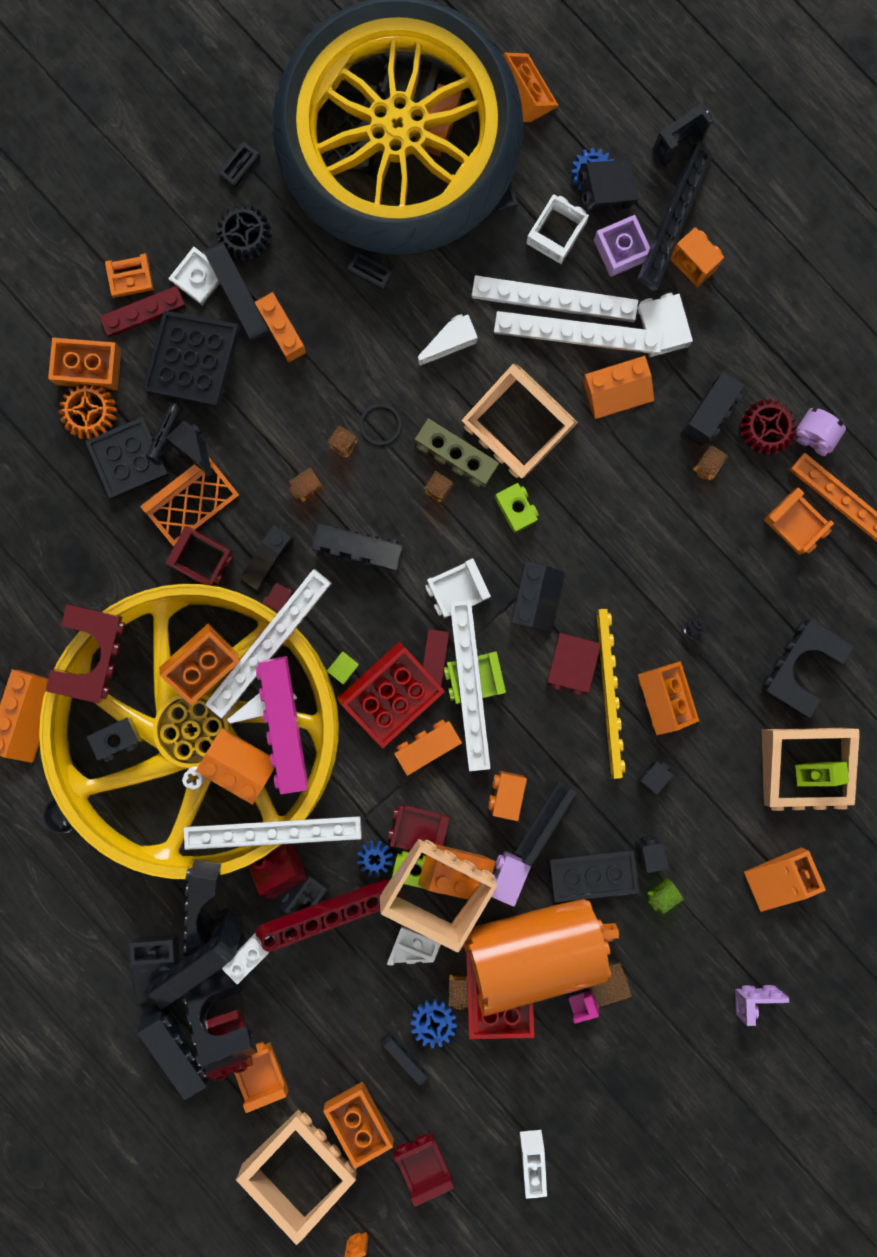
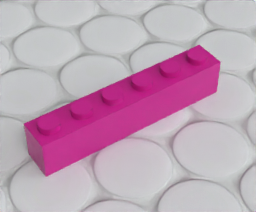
M285 656L261 660L258 663L259 666L256 667V676L262 682V688L259 689L261 702L265 701L266 710H263L264 722L269 724L270 732H267L268 745H272L273 748L270 759L272 767L276 766L277 775H274L275 788H279L280 794L305 791L308 788V780L288 658Z

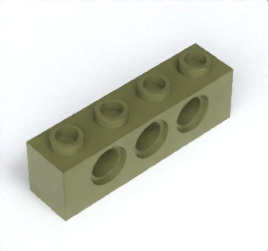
M429 418L415 438L417 449L425 454L427 452L435 456L434 459L442 465L447 463L452 466L451 470L460 476L466 475L470 478L469 481L477 487H480V485L485 487L498 468L499 463ZM440 439L444 445L441 448H435L432 442ZM457 450L462 456L459 459H452L450 453ZM474 461L478 463L479 468L472 471L468 468L467 464Z

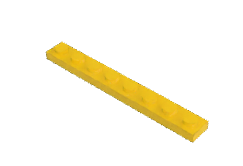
M599 609L596 611L598 638L599 643H601L600 661L611 778L617 779L623 778L622 773H625V762L621 760L620 752H623V741L619 739L618 731H621V719L617 718L616 711L620 708L619 698L615 697V689L618 688L617 677L613 676L616 660L615 655H611L614 638L613 634H609V626H612L611 613L607 612V609Z

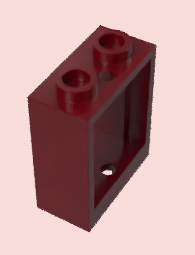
M185 526L165 563L204 585L218 586L224 576L221 574L224 567H229L234 556L231 555L233 550L199 531ZM193 536L224 552L210 579L179 563Z

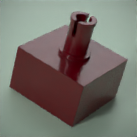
M294 843L281 844L266 856L248 865L259 896L270 899L307 879Z

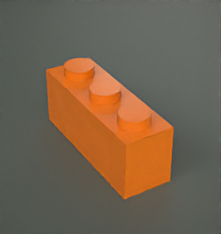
M438 84L437 89L443 87L444 85ZM462 91L442 100L428 111V114L449 111L460 107ZM454 122L426 129V131L448 141ZM426 146L424 149L428 153L442 157V151Z
M272 292L256 301V307L288 363L305 354L306 350L274 293Z
M441 720L433 725L434 730L426 733L424 730L414 736L416 739L414 742L408 744L406 741L396 747L398 751L394 754L407 776L462 743L449 721L444 722V720Z

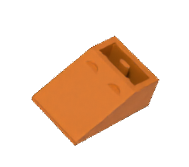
M802 847L744 871L760 912L801 901L826 891L809 850Z

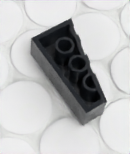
M322 524L317 526L312 547L317 554L394 572L398 570L402 553V545H399V541L392 539L383 541L379 540V537L367 534L364 536L354 530L346 529L345 531L338 529L336 526H325Z

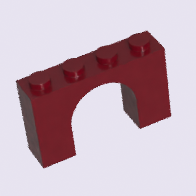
M66 604L61 626L91 634L100 645L101 658L96 668L87 674L51 669L46 692L94 703H101L103 699H107L109 686L106 685L108 677L112 678L115 665H112L113 656H117L120 647L117 639L119 634L122 635L125 622H122L123 617Z

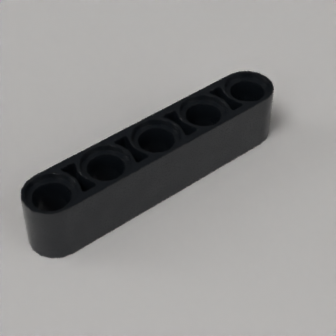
M221 241L203 250L250 342L252 343L270 334L224 243Z

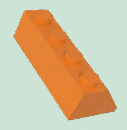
M11 670L0 704V756L34 763L40 745V714L48 683L47 678L22 670Z

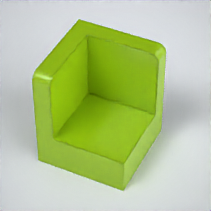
M342 651L327 672L345 685L350 679L351 674L358 667V663Z

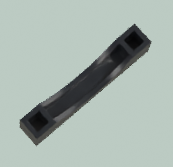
M195 859L192 868L187 870L185 881L189 883L186 886L185 897H188L185 903L184 912H188V914H186L184 927L187 928L183 941L187 942L183 950V956H186V958L209 942L211 932L202 916V906L216 895L221 880V864Z

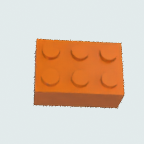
M52 338L48 379L56 386L76 387V384L83 388L84 384L89 387L94 385L97 388L104 387L107 390H118L122 349L114 342Z
M207 624L159 667L160 676L192 705L240 662L238 653Z
M435 844L438 849L442 851L448 850L455 854L457 859L461 861L468 860L475 865V868L493 873L496 861L483 855ZM426 855L418 885L428 891L469 900L481 882Z
M363 1081L325 1102L323 1112L354 1169L393 1148L394 1138Z

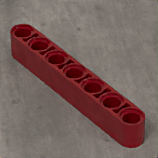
M390 879L378 881L264 923L257 928L255 932L256 938L265 951L270 952L381 910L380 895ZM399 891L397 894V897L402 898L401 891Z

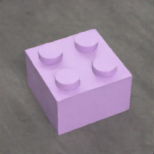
M635 215L598 230L594 238L596 247L610 277L644 263L650 249Z
M504 851L503 855H498L495 862L496 872L494 878L497 888L491 897L515 906L531 865L529 866L524 863L521 857Z

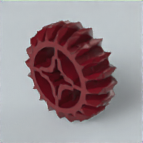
M768 399L766 403L764 400H760L758 404L753 403L751 409L747 408L745 410L746 415L741 417L744 423L740 424L739 428L745 430L740 434L741 437H747L744 444L749 442L752 444L749 450H753L756 447L757 454L764 450V454L768 456L770 452L775 455L778 453V450L784 451L786 446L792 444L790 439L796 436L792 431H795L797 426L792 425L796 418H790L793 411L787 412L785 410L787 404L780 407V400H777L774 404L772 399ZM769 412L774 415L771 418H767L758 413ZM779 419H780V421H781V423H782V426H783V433H782V429H781V428L779 427V425H778ZM771 421H773V422L771 423V425H770V426H771L770 430H768L767 432L764 433V431L766 430L765 427L767 426V424H769ZM753 422H755L754 425L758 428L757 435L753 428ZM768 436L772 439L775 438L778 441L770 443L765 442L762 439Z

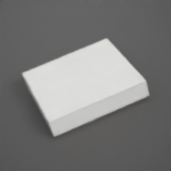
M195 247L191 249L168 278L170 282L200 305L206 302L220 284L206 256Z

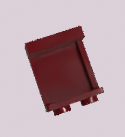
M559 633L546 683H550V688L561 691L563 687L571 689L570 693L580 696L583 695V692L589 693L601 643Z
M400 804V808H395L392 820H395L396 823L394 829L390 828L387 841L391 842L390 847H398L410 851L418 839L424 842L429 840L434 844L443 846L450 816Z
M238 1010L206 1021L210 1035L214 1036L225 1035L246 1026L244 1015ZM252 1055L210 1072L205 1070L206 1076L214 1080H221L226 1078V1075L229 1073L244 1072L247 1070V1067L253 1065Z
M433 1133L429 1135L422 1134L414 1142L409 1144L402 1143L396 1147V1150L393 1152V1159L398 1163L410 1190L414 1207L454 1189V1180Z

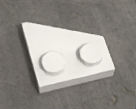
M402 925L387 964L434 962L441 944Z

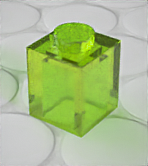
M666 879L648 892L651 898L648 901L655 911L659 909L663 914L684 900L678 889L669 879Z

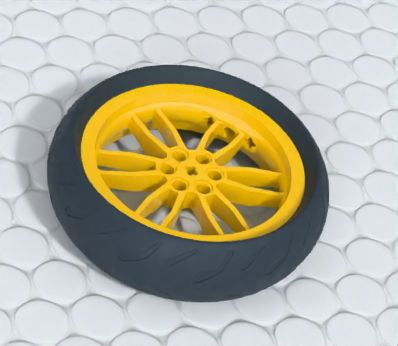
M366 0L348 6L324 20L306 36L293 53L283 72L275 97L273 109L274 148L278 165L290 192L302 209L325 231L346 243L368 251L384 254L420 253L444 246L462 237L485 219L499 203L513 178L521 154L523 142L522 103L515 78L503 54L494 41L466 16L445 5L429 0ZM396 51L415 52L413 73L406 92L396 91L395 88ZM390 52L388 66L390 97L382 100L362 79L348 71L350 67L372 55ZM421 54L444 63L462 78L437 89L418 103L413 102L419 78ZM346 80L358 89L372 104L370 108L351 102L336 93L335 90L341 81ZM466 88L470 89L475 101L449 111L428 114V111L442 100ZM328 98L347 113L370 123V125L344 131L321 143L317 141L318 112ZM397 104L405 105L402 109H398L395 106ZM475 111L479 113V141L470 156H467L449 141L426 131V129L453 123ZM380 112H383V113L386 114V115H385L384 117H382V118H379V117L376 116V115H377L378 113H380ZM415 116L422 117L420 121H414L412 118ZM377 133H382L384 135L380 139L374 137V135ZM412 137L420 138L418 142H412L410 139ZM369 140L366 145L353 155L329 167L325 165L321 156L322 153L348 143ZM394 145L401 147L398 151H393L391 148ZM429 146L447 153L461 162L462 165L455 175H451L434 162L424 150L425 147ZM378 151H382L384 153L377 175L374 203L353 195L333 177L359 165ZM414 154L434 175L449 185L441 195L433 199L406 206L408 187L406 157ZM390 162H400L402 185L399 206L381 205L383 182Z

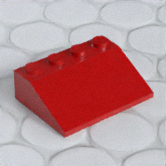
M398 642L337 699L368 734L384 748L445 691L412 654Z
M466 951L469 1039L534 1038L533 1003L482 1017L477 998L480 992L469 951Z

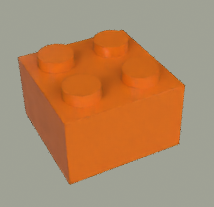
M695 227L677 243L670 260L698 288L716 271L724 256L717 246H713L708 241L707 235Z
M499 771L498 775H494L492 787L495 789L494 796L490 795L488 808L491 810L492 816L518 821L527 780L525 776Z

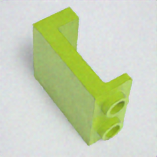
M497 651L477 656L482 698L506 693ZM457 661L448 662L444 672L446 680L450 679L452 688H448L451 701L455 700L456 704L461 703Z

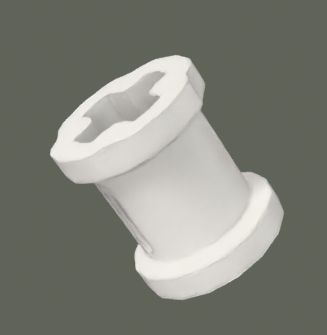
M191 767L185 772L182 779L185 787L196 789L203 783L205 777L195 772L197 767ZM191 775L199 777L196 781L189 779Z

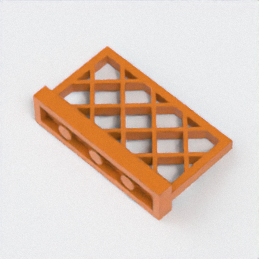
M210 457L211 469L213 468L218 474L217 484L205 482V473L193 465L140 506L172 546H175L178 538L174 540L170 536V525L182 526L181 533L185 526L197 529L239 496ZM202 476V482L196 481ZM220 478L222 479V481H223L226 485H224V484H219V483H220ZM192 483L202 484L200 496L188 495L189 486ZM204 484L216 486L215 498L203 497ZM219 486L228 487L233 495L226 500L218 499ZM186 489L185 494H180L183 490ZM176 496L185 497L184 509L172 508V499ZM188 497L200 499L199 511L186 510ZM203 499L214 500V510L202 512ZM217 501L223 502L219 506H217ZM169 502V507H163ZM159 509H167V522L158 521L153 514ZM171 510L183 511L182 524L170 522ZM186 512L198 513L196 524H185ZM201 514H207L201 519ZM162 524H167V528L165 529Z

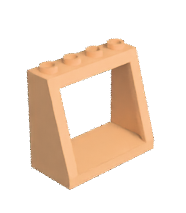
M516 364L510 366L461 420L465 423L463 427L471 435L475 433L480 438L479 443L484 448L493 450L495 452L493 456L501 464L505 462L510 467L508 469L509 472L516 478H525L578 423L531 376ZM516 380L564 424L525 465L478 421Z
M762 729L764 805L771 807L773 811H782L784 807H792V810H805V806H813L815 810H825L826 806H834V809H847V805H855L859 729ZM841 738L842 762H847L849 783L843 784V797L779 798L782 739Z
M418 839L380 895L381 915L459 952L497 888L495 876L487 870L481 871L475 868V865L468 860L461 861L457 859L456 855L448 850L442 851L429 840L424 842ZM421 853L481 882L452 923L397 897L398 892Z
M298 1109L242 1164L236 1181L297 1245L356 1181L357 1172L350 1160L346 1161L341 1156L340 1149L335 1144L331 1145L327 1141L326 1134L321 1129H316L312 1124L311 1118L306 1113L302 1114ZM295 1130L342 1179L305 1217L259 1169Z

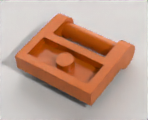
M146 253L140 254V257L115 262L112 260L105 261L111 296L113 298L154 290L149 259ZM142 265V269L115 274V270Z

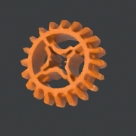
M76 384V391L70 388L69 392L71 395H63L66 402H60L64 409L59 410V414L63 415L61 422L66 423L65 429L71 430L72 435L76 436L78 434L80 439H84L85 436L87 439H91L93 434L95 437H98L101 431L103 433L107 432L105 429L107 426L113 428L110 420H116V417L112 415L117 412V409L112 407L116 402L110 399L112 395L109 392L105 393L106 389L104 387L97 388L94 385L89 387L84 384L82 388ZM91 396L100 398L103 407L94 405ZM74 416L82 417L85 427L77 425ZM101 416L99 421L95 423L96 418Z

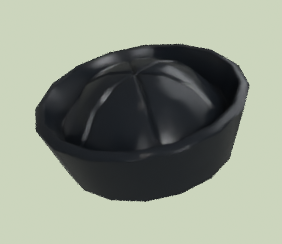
M55 798L49 801L43 812V819L47 828L59 834L68 833L73 830L74 827L60 810Z

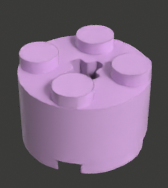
M810 408L795 430L798 436L796 441L803 446L809 445L818 454L826 456L827 453H831L845 433L846 427L844 424L842 427L838 425L839 419L834 415L821 409L813 412V408Z

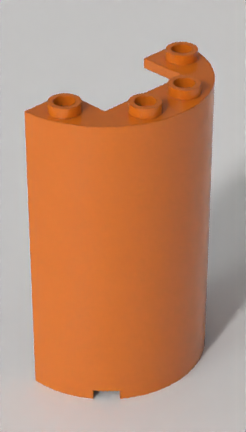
M589 900L568 901L473 927L464 942L465 951H469L480 992L477 998L482 1017L596 986L608 981V978L611 977L607 956L610 954V948L602 935L604 932L601 920H597Z

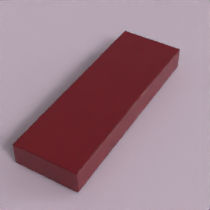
M428 629L423 668L441 686L449 632Z

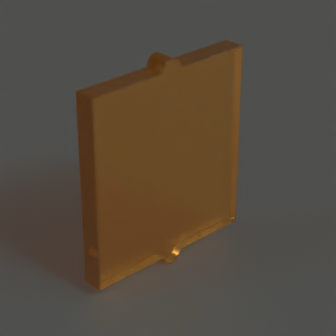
M620 962L609 965L611 977L608 978L606 983L589 988V990L593 989L598 1007L631 997L627 984L628 978L624 975Z

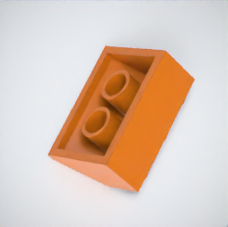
M503 54L518 86L522 103L523 122H532L559 106L529 54Z
M645 356L585 374L582 380L594 419L654 401L652 376Z
M681 661L638 674L639 684L643 690L646 706L649 710L656 735L677 731L699 722Z
M221 728L195 772L253 805L275 767L271 765L270 755Z

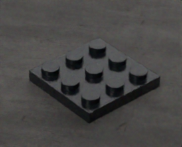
M140 417L105 432L98 437L85 441L108 497L111 500L169 475L161 456L158 463L146 459V455L152 445V434L144 417Z

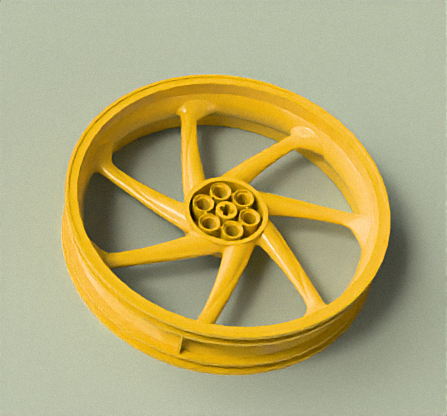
M202 584L167 585L144 590L122 599L103 611L122 616V622H125V625L148 613L154 617V694L156 717L151 718L109 694L107 699H103L101 703L96 704L117 721L127 717L132 718L140 737L157 748L159 754L119 772L96 779H88L73 766L69 751L68 723L72 697L45 691L40 714L39 741L45 776L60 810L70 824L89 844L113 861L141 873L170 879H185L187 870L192 868L195 859L221 864V875L230 873L261 859L281 845L240 846L214 855L181 856L179 849L184 841V827L191 826L211 782L206 777L198 788L190 789L186 787L183 802L172 832L166 842L158 845L140 846L125 838L110 827L88 801V797L92 794L146 782L190 769L194 766L198 767L207 753L202 749V743L206 740L212 744L221 728L237 736L232 728L233 723H229L227 719L248 702L237 700L222 719L205 705L233 669L192 705L160 676L159 667L171 657L168 634L169 618L180 609L192 604L222 607L257 621V628L232 647L238 653L241 660L278 613L238 592ZM297 628L283 643V646L288 647L300 662L314 693L317 706L316 714L296 713L299 727L306 729L311 735L316 750V758L308 778L307 790L302 791L295 804L285 816L277 814L265 787H263L255 800L261 812L263 822L305 820L323 795L336 759L339 720L333 686L317 652ZM79 631L66 647L54 669L77 674L89 673L92 656L100 647L98 641L91 634ZM198 704H203L205 707V713L202 716L196 713ZM178 707L184 711L182 719H178L175 716V710ZM260 716V717L251 718V719H247V720H243V721H238V722H234V723H265V722H264L263 716ZM212 720L217 721L219 724V729L216 732L211 731L209 728ZM192 726L197 727V732H194V734L192 732L189 733V728ZM171 727L176 731L174 739H170L167 735V731ZM183 744L188 745L190 748V753L187 756L181 753V746ZM197 775L189 777L191 781H196L199 778Z

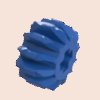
M371 840L369 842L370 849L367 845H362V849L365 852L360 851L357 855L364 859L358 860L357 864H365L361 871L365 872L369 869L368 876L371 877L373 871H376L377 877H380V869L387 873L388 868L385 865L392 866L393 862L387 858H391L393 853H385L389 849L388 845L384 846L383 849L380 848L382 841H378L377 847H374V842ZM372 854L373 856H376L378 854L380 856V862L377 863L376 861H374L372 863L370 861L372 858L370 855Z

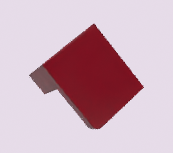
M276 583L269 596H265L262 604L279 612L295 592Z

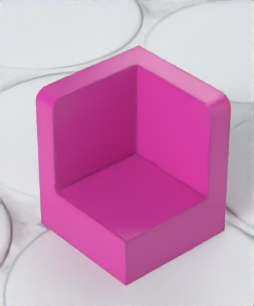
M593 989L569 996V1002L574 1014V1023L599 1017V1007Z

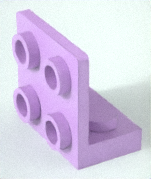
M746 985L742 986V989H735L736 1015L747 1026H756L759 1011L755 1003H789V997L774 985H764L763 988L759 989Z

